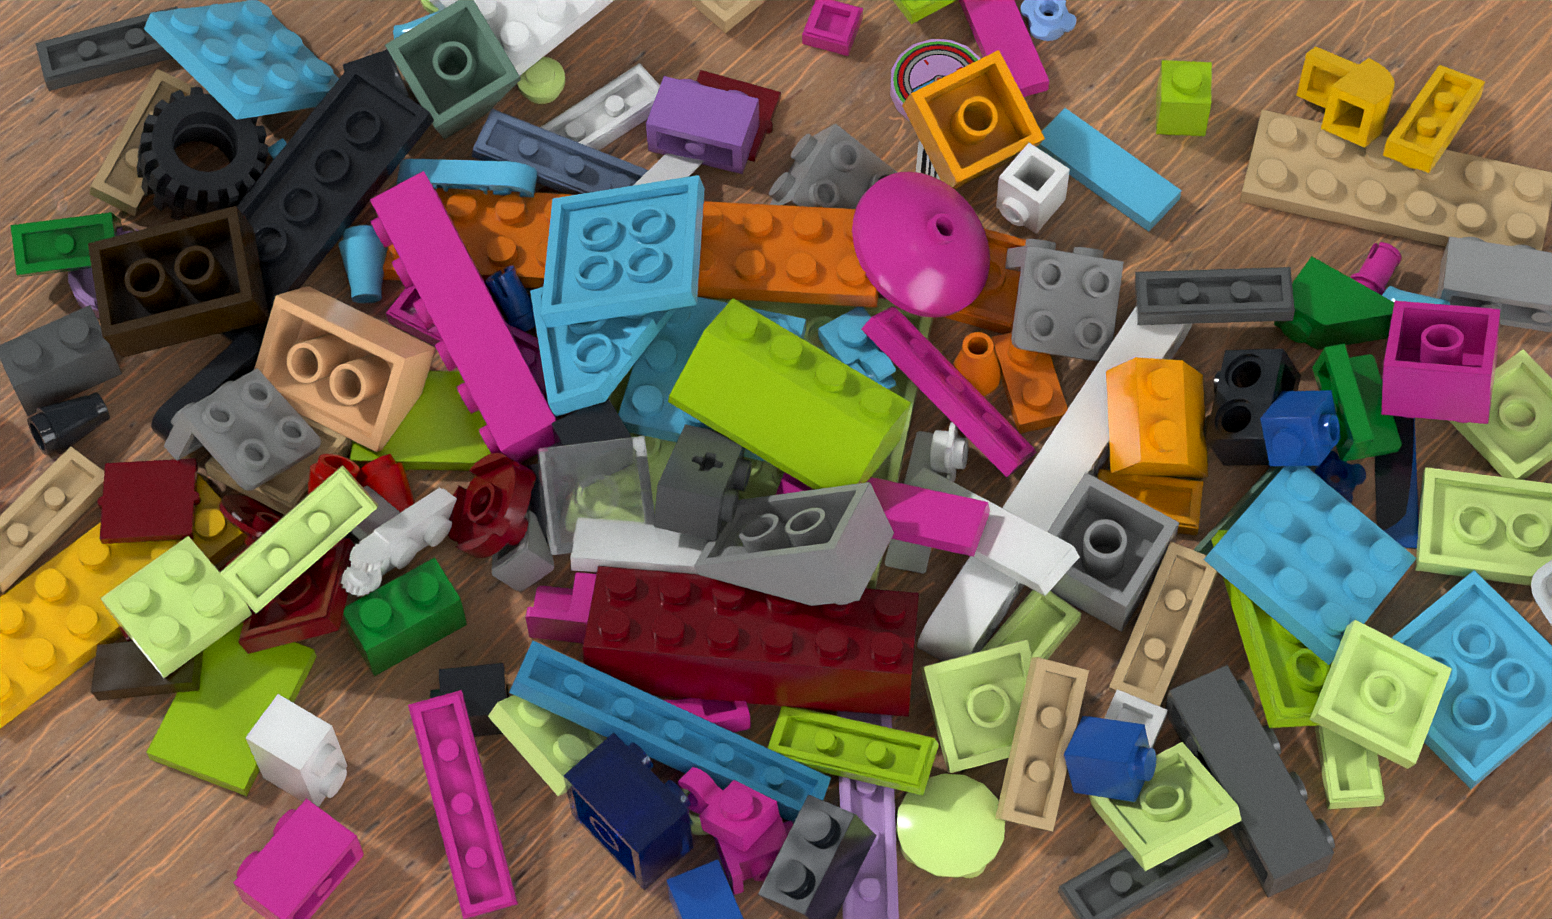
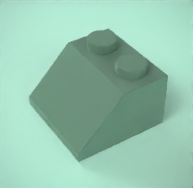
M458 0L385 44L419 103L431 113L434 118L432 124L444 140L486 115L521 80L520 75L474 0Z

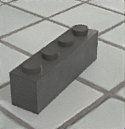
M1226 665L1169 690L1165 709L1168 710L1167 717L1181 742L1186 745L1237 803L1242 821L1230 826L1229 829L1269 898L1326 872L1334 854L1332 849L1335 848V843L1327 824L1321 818L1315 820L1307 806L1308 795L1301 778L1294 771L1289 773L1279 756L1281 754V747L1274 731L1268 725L1262 726L1253 711L1255 702L1248 685L1242 679L1236 681L1230 668Z

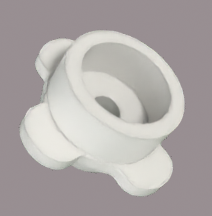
M951 422L949 431L936 430L934 432L931 444L930 465L933 472L947 473V479L954 482L956 469H965L967 464L968 439L961 438L958 434V427Z

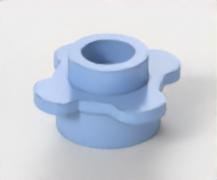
M1066 0L1023 1L1021 4V14L1028 17V28L1034 38L1052 41L1075 28L1076 17L1068 12L1065 5ZM1051 13L1053 16H1045L1044 14Z

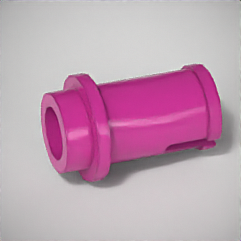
M1380 242L1379 245L1374 243L1359 272L1352 274L1350 278L1383 295L1386 290L1385 286L1395 268L1400 264L1402 256L1395 247L1388 243Z

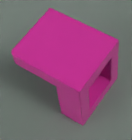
M576 572L573 589L550 586L537 587L534 606L527 607L525 617L529 637L584 643L596 574Z

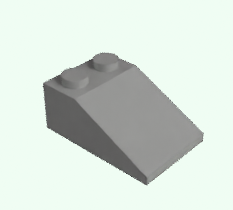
M870 482L738 500L737 510L732 523L723 522L716 541L709 540L694 564V568L697 574L811 606L831 603L844 605L860 600L894 532Z

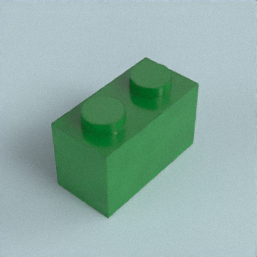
M435 557L369 593V595L367 594L345 606L343 619L349 636L374 677L467 625L461 598Z

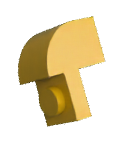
M1315 46L1306 53L1296 96L1326 108L1321 129L1365 148L1383 131L1395 81L1391 73L1384 66L1370 58H1367L1360 64H1356Z

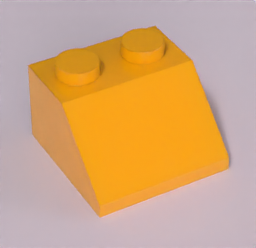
M1138 357L1107 370L1111 474L1187 478L1208 477L1207 443L1203 432L1205 421L1203 374L1183 360Z

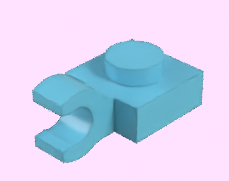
M856 307L818 328L819 340L832 357L848 366L857 362L873 381L887 389L896 386V382L891 374L896 372L895 366L889 357L861 330L871 318L864 307Z

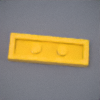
M1439 65L1387 138L1383 156L1396 160L1408 168L1430 173L1481 98L1485 81Z

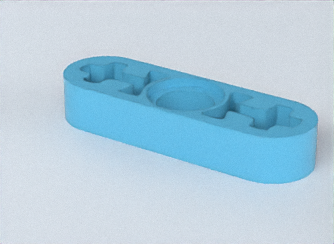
M404 159L399 165L396 185L424 171L435 189L443 188L445 192L448 191V188L482 190L485 194L490 190L493 191L494 195L505 196L513 191L520 192V197H534L537 170L526 164L509 161Z

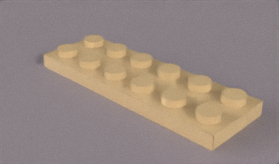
M1261 110L1240 202L1443 247L1447 246L1449 237H1477L1488 243L1507 246L1528 245L1539 251L1543 249L1552 201V172L1445 150L1431 172L1427 173L1419 169L1408 168L1396 160L1383 156L1388 138L1386 136L1379 135L1364 148L1321 129V122Z

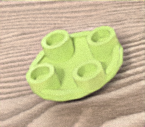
M943 773L928 778L924 794L918 795L907 792L898 809L896 833L901 844L900 850L903 857L908 862L935 876L974 878L979 876L985 870L986 865L996 857L1004 841L1005 821L995 818L999 800L983 783L966 775Z

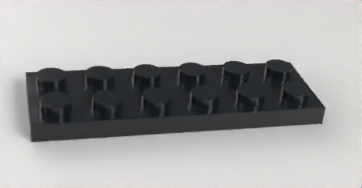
M355 61L352 62L237 205L238 209L254 228L269 317L275 296L301 288L341 238L345 230L349 228L369 203L370 199L373 198L434 121L429 111ZM268 321L219 334L232 343L240 335L252 328H258L265 333Z

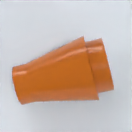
M973 332L963 340L962 348L952 365L984 397L994 391L999 385L1001 369L993 350L994 344L992 339L985 333Z

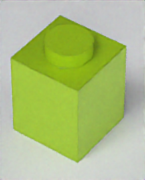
M1162 60L1156 92V134L1206 135L1211 109L1212 62Z

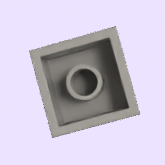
M1085 472L1047 531L1073 545L1079 555L1078 560L1050 591L1066 602L1122 632L1154 582L1170 541L1176 542L1179 522Z

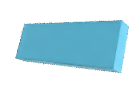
M1066 108L1041 131L1045 139L1037 146L1038 149L1070 169V176L1148 232L1180 200L1182 190Z

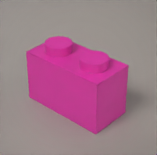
M306 798L297 810L290 809L279 819L273 830L274 836L260 852L254 851L245 858L237 871V879L233 884L242 901L265 919H310L363 857L364 853L357 835Z

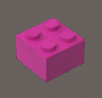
M1395 301L1383 365L1381 414L1405 418H1426L1456 421L1459 423L1488 424L1497 362L1501 309Z

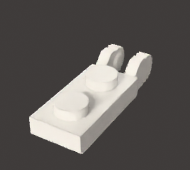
M439 487L376 528L372 534L362 539L359 544L352 548L349 559L351 560V567H347V570H344L341 584H343L342 588H345L346 592H350L351 595H357V597L359 595H369L370 591L373 592L379 588L384 574L395 567L398 569L404 568L410 563L416 553L426 546H437L447 536L452 527V522L449 518L457 498L444 488L441 489Z

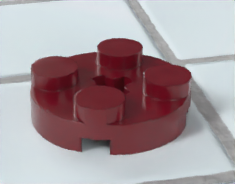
M492 453L477 461L468 471L476 476L472 479L467 489L458 485L453 494L457 500L449 518L452 522V527L448 533L449 539L458 543V546H455L456 548L475 558L490 557L500 551L506 544L514 546L523 539L527 532L528 520L525 514L529 506L531 490L535 484L536 475L530 468L502 453Z

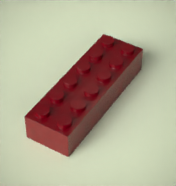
M598 566L583 643L584 664L651 695L728 702L746 701V703L909 717L919 593L865 588L858 601L844 605L831 603L811 606L698 574Z

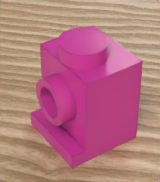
M779 817L746 852L714 837L715 847L733 895L744 892V880L754 878L755 881H764L793 826L792 820L783 823L781 817Z

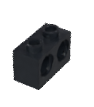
M1284 348L1225 350L1221 370L1217 371L1214 378L1215 398L1211 415L1206 417L1203 427L1207 445L1211 447L1223 466L1269 465L1260 418L1282 391H1298L1301 379L1300 373Z

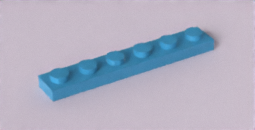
M532 641L509 693L685 774L692 767L698 768L707 773L722 790L733 780H736L777 801L780 817L788 821L792 820L793 823L808 794L824 800L831 777L536 641Z

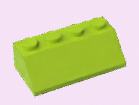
M734 298L731 299L702 333L668 398V402L814 490L866 483L899 443L911 402Z

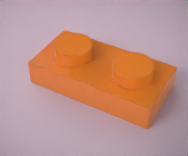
M1012 332L991 337L994 344L993 350L1001 369V381L1017 431L1022 434L1058 425L1068 408L1050 354L1015 348L1011 341Z

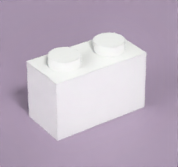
M277 694L246 736V741L264 779L302 802L307 798L319 807L325 797H333L343 785L347 775V763L332 725Z

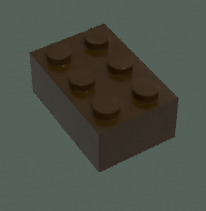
M237 206L88 243L102 337L122 358L269 320L254 228Z

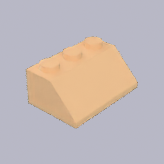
M306 286L275 296L255 369L258 368L297 413L378 452L384 448L421 396L436 348L310 286Z

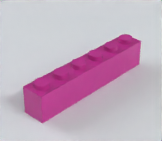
M422 171L370 199L378 215L377 218L370 222L385 248L392 244L394 245L400 258L392 261V264L405 288L407 289L414 285L421 299L414 302L413 305L427 330L436 326L443 339L435 344V347L449 372L458 368L464 383L457 386V389L470 413L473 414L480 410L487 425L480 428L479 432L491 454L502 453L522 463L555 444L551 423L558 420L549 407L543 391L425 172Z

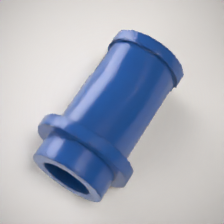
M508 266L504 268V274H502L501 270L497 271L485 280V284L490 288L507 317L505 322L512 327L526 332L536 326L532 300L519 279L515 267Z

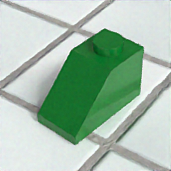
M1311 256L1292 283L1295 309L1293 321L1274 322V326L1280 328L1289 339L1297 343H1306L1316 350H1322L1325 347L1339 344L1351 345L1387 339L1394 302Z

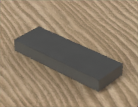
M175 6V7H171V8L164 9V10H160V11L175 10V9H177L178 7ZM150 13L35 43L48 91L173 59V57L144 29Z
M1291 267L1135 272L1137 325L1293 321L1295 309Z
M1215 834L1145 871L1127 848H1124L1060 885L1058 893L1075 919H1122L1227 858L1229 850L1219 835Z

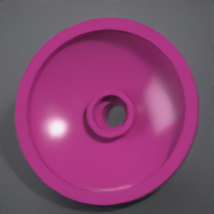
M898 172L877 181L861 197L854 213L852 226L855 252L862 269L866 272L867 278L887 300L909 313L937 318L959 312L978 297L985 286L989 274L990 250L988 240L977 214L965 198L955 189L927 174Z

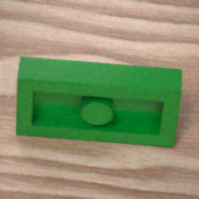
M112 212L10 225L16 275L27 277L92 268L88 243L118 236L117 228L122 227L121 219Z
M1345 344L1325 347L1312 369L1319 391L1332 390L1336 416L1340 425L1341 438L1336 445L1340 461L1346 462L1397 452L1402 443L1393 415L1381 414L1383 383L1374 356L1367 354L1349 358Z

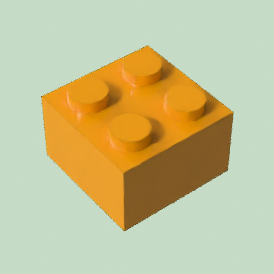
M999 50L911 93L902 104L940 180L950 185L953 189H957L1014 160L1028 143L1037 147L1045 139Z

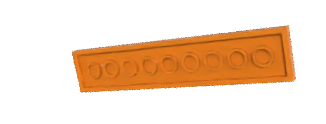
M443 188L435 189L484 282L497 271L501 270L502 274H504L505 267L514 266L525 288L543 287L552 199L572 196L571 194L534 193V197H520V192L511 191V194L504 196L494 195L493 191L490 190L485 194L482 190L448 188L447 192ZM704 201L697 297L877 308L879 292L867 278L866 272L862 269L855 252L852 226L856 209ZM393 244L388 246L383 266V280L401 281L392 264V261L400 258Z

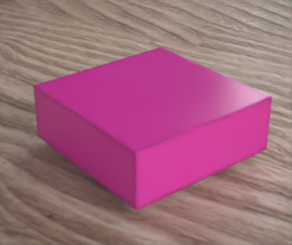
M815 0L802 33V44L849 56L863 19V8L834 0Z

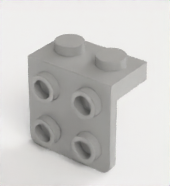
M835 123L814 136L806 134L797 143L791 153V158L795 161L789 172L783 173L769 191V196L773 198L770 205L856 209L861 197L872 185L882 178L898 172Z
M1026 239L1025 246L1008 249L1005 269L1020 271L1011 337L1013 346L1020 350L1099 362L1113 342L1124 262L1103 258L1104 251L1094 248L1074 247L1073 253L1055 250V242L1039 239Z
M256 368L234 382H226L214 393L197 403H189L180 409L171 420L173 428L164 447L178 461L204 446L242 489L251 491L314 454L319 448L321 440L261 371Z

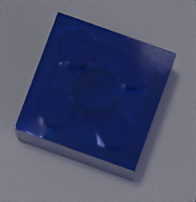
M613 733L563 775L571 813L574 818L645 891L693 849L691 832L693 822L688 809L691 803L678 785L671 780L664 784L651 771L653 768L652 761L636 743L631 742L629 745H626Z

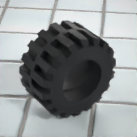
M191 87L190 95L185 96L181 90L171 93L169 104L162 99L154 106L153 115L148 114L145 120L137 155L138 178H143L141 188L145 195L155 194L153 205L160 211L166 207L172 210L170 218L177 221L181 220L183 215L194 217L237 206L263 174L266 165L268 145L264 143L267 134L263 125L256 126L258 116L236 120L211 94H203L202 87ZM203 141L218 147L226 155L230 164L213 172L198 171L185 165L178 158L174 150L187 142Z

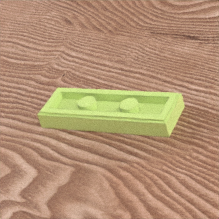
M342 465L220 572V575L250 608L257 613L376 510L378 504Z

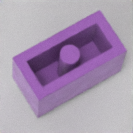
M664 76L646 122L648 151L662 155L668 153L703 160V165L743 174L759 128V99L750 97L737 90L725 91L701 85L691 79L679 80Z

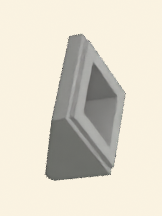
M531 511L525 514L528 520V528L523 539L514 546L506 544L500 551L492 555V575L519 592L524 591L554 569L552 554L537 517Z

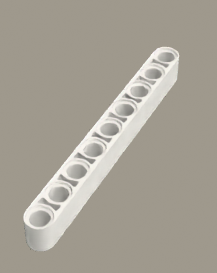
M1135 307L1006 501L1003 509L1048 531L1085 472L1095 477L1110 455L1106 371L1135 357L1172 360L1185 340L1192 324L1137 325ZM970 556L925 624L918 639L917 647L940 661L981 651L1023 589L1024 584Z

